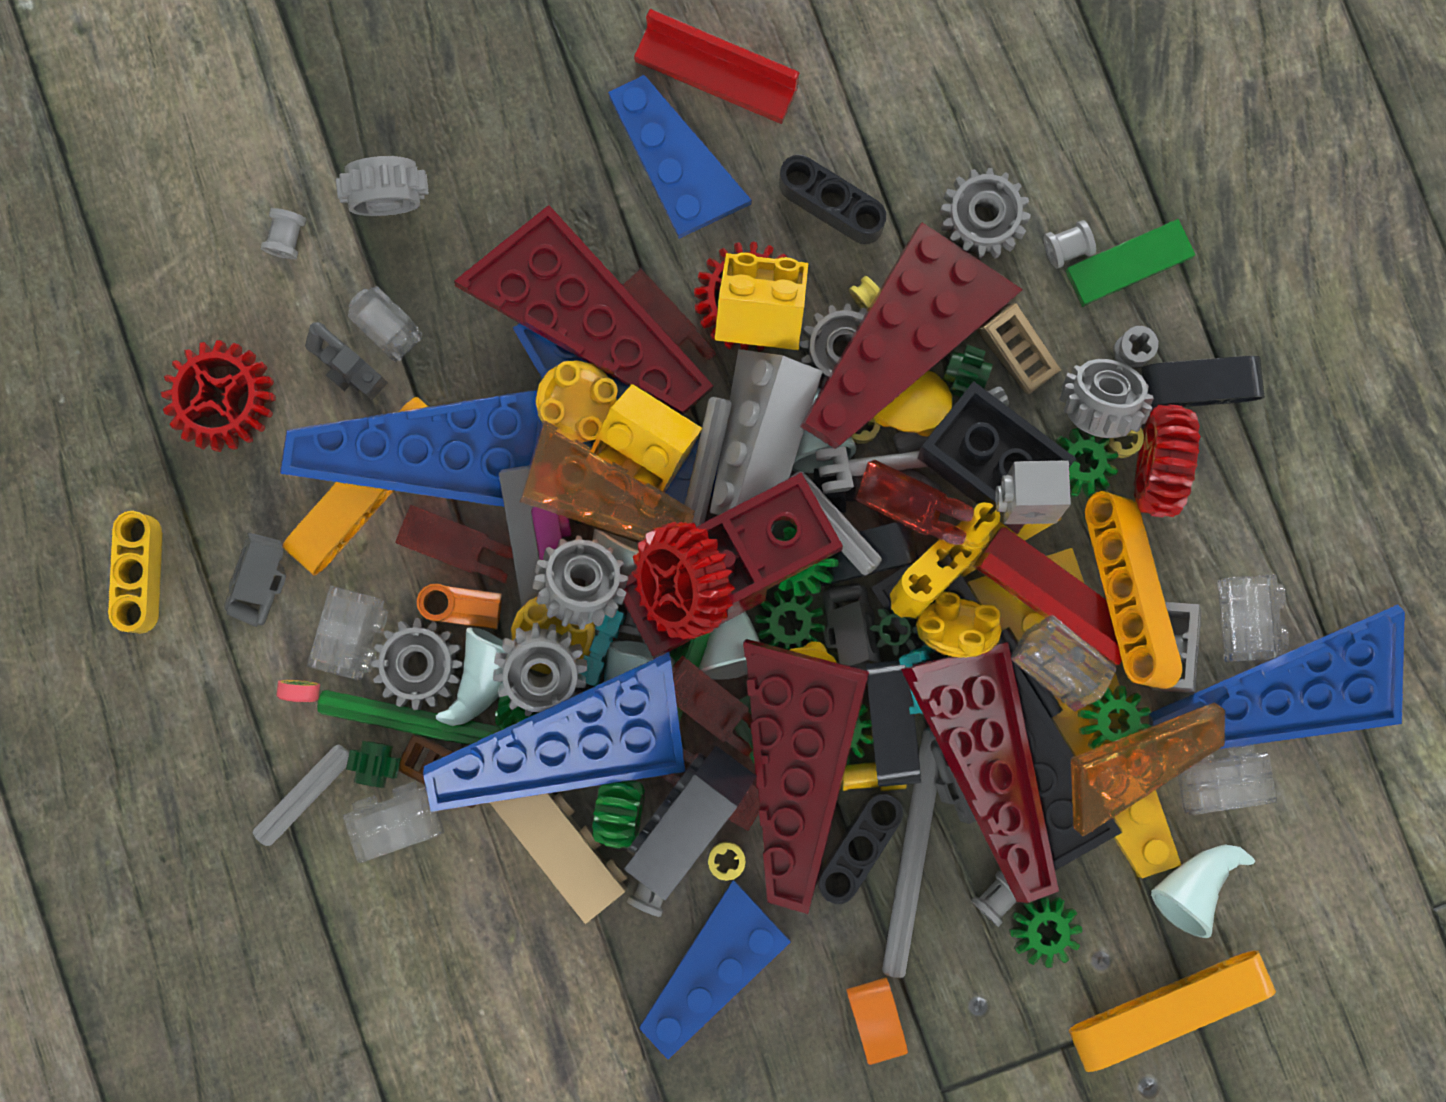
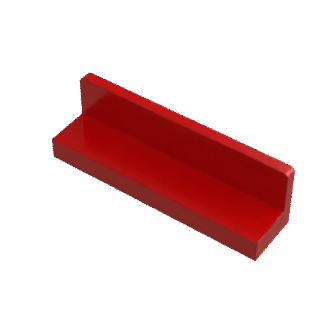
M649 9L646 16L647 29L634 55L636 63L777 123H783L798 89L800 74L798 71Z
M999 528L973 567L1108 664L1119 666L1122 658L1107 600L1008 528Z

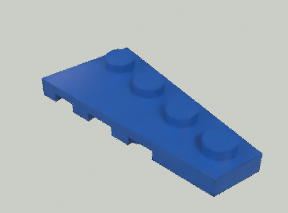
M645 75L608 92L622 125L679 239L752 204L750 197Z
M732 880L727 887L724 895L640 1024L639 1029L667 1059L676 1053L791 943L790 939L735 880Z

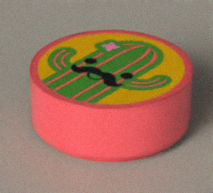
M279 680L276 696L286 701L316 702L319 699L320 684L301 680Z

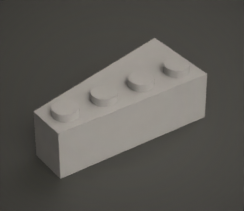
M738 349L729 400L731 402V410L720 453L710 513L720 515L789 479L804 433V429L800 425L812 407L823 371L783 355Z

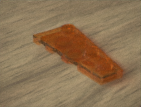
M546 420L543 422L520 502L638 541H643L646 538V533L651 532L655 528L662 527L664 524L671 522L692 523L694 510L649 483L644 485L626 474L628 470L613 462L611 465L591 453L590 450L592 448L577 439L573 442L558 433L556 426Z
M1214 702L1071 758L1074 829L1084 837L1225 745V710Z

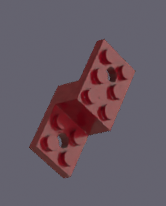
M802 472L697 526L698 529H707L709 539L718 540V552L720 554H727L724 560L726 569L733 571L728 576L729 583L735 588L728 595L732 600L733 606L727 609V619L723 620L721 624L766 601L767 589L843 549L839 537ZM783 520L791 522L797 531L794 538L789 541L776 539L771 531L775 523ZM632 574L628 575V582L625 589H623L627 592L623 603L652 658L655 659L692 640L689 638L684 640L678 637L670 638L667 631L658 632L656 621L647 620L648 610L646 607L639 606L642 600L640 593L633 590L637 586V579Z

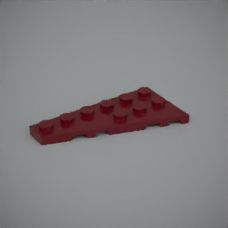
M550 205L546 206L454 280L455 287L584 361L593 364L628 386L635 385L681 415H684L713 389L714 385Z
M921 222L907 242L800 427L836 449L1023 289Z
M745 639L743 647L744 657H746L747 690L748 696H750L752 714L751 733L755 775L757 776L756 785L759 789L760 799L759 817L760 826H762L763 860L767 902L808 914L811 909L870 672Z
M1008 642L998 643L989 652L976 657L959 658L947 656L902 668L901 671L1016 901L1030 903L1059 892Z

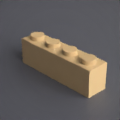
M561 792L556 796L553 793L490 802L495 811L585 924L626 892L627 887L623 881L628 878L613 858L607 862L599 853L597 848L602 844L595 842L593 832L587 825L580 829L571 817L575 810Z

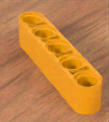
M414 397L399 412L429 406L418 397ZM336 482L286 538L282 546L283 549L313 576L319 574L331 563L394 490Z
M1096 492L1086 503L1085 519L1125 673L1133 683L1162 689L1171 688L1181 678L1182 663L1138 504L1132 499L1109 492Z
M1248 951L1083 1020L1069 1029V1033L1085 1071L1094 1072L1262 1002L1275 995L1276 990L1259 951Z

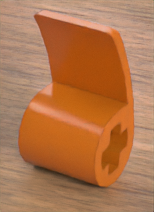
M881 978L846 989L867 1063L872 1065L907 1054L908 1049L887 978Z

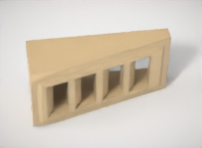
M1017 303L1003 306L977 328L983 340L1026 394L1032 393L1061 371ZM1009 321L1012 326L999 335L996 329ZM1019 334L1022 340L1009 349L1006 343ZM1030 347L1033 353L1018 363L1015 357ZM1040 360L1043 366L1028 377L1024 371Z

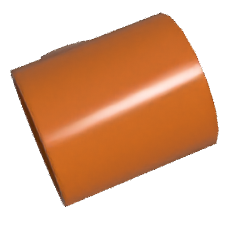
M430 584L425 586L418 594L417 608L420 614L430 621L498 629L502 607V593ZM436 592L445 593L448 598L447 609L439 615L431 614L427 608L428 598Z

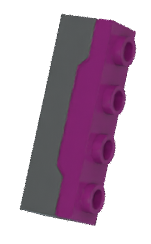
M552 462L502 469L499 472L522 607L529 600L537 597L541 591L533 589L532 584L534 577L537 575L535 573L538 560H544L545 549L550 547L556 550L560 539L565 540L564 537L571 536L568 512H560L558 496L564 495L562 474L560 470L553 471Z

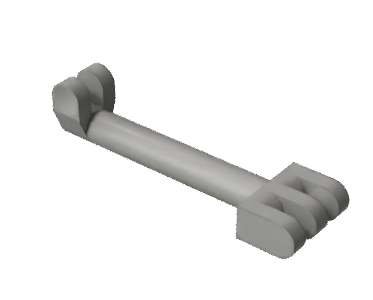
M846 446L837 447L836 449L826 448L815 452L817 461L833 460L832 465L818 468L820 477L836 476L837 481H829L822 484L824 494L849 491L854 487L852 476L928 466L917 458L920 451L848 460ZM930 468L931 475L937 474Z

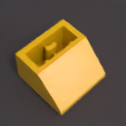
M726 253L719 293L715 340L798 350L804 312L808 263L798 262L787 257L771 259L756 257L751 253Z
M632 384L610 408L583 467L649 509L654 510L687 459L703 428Z

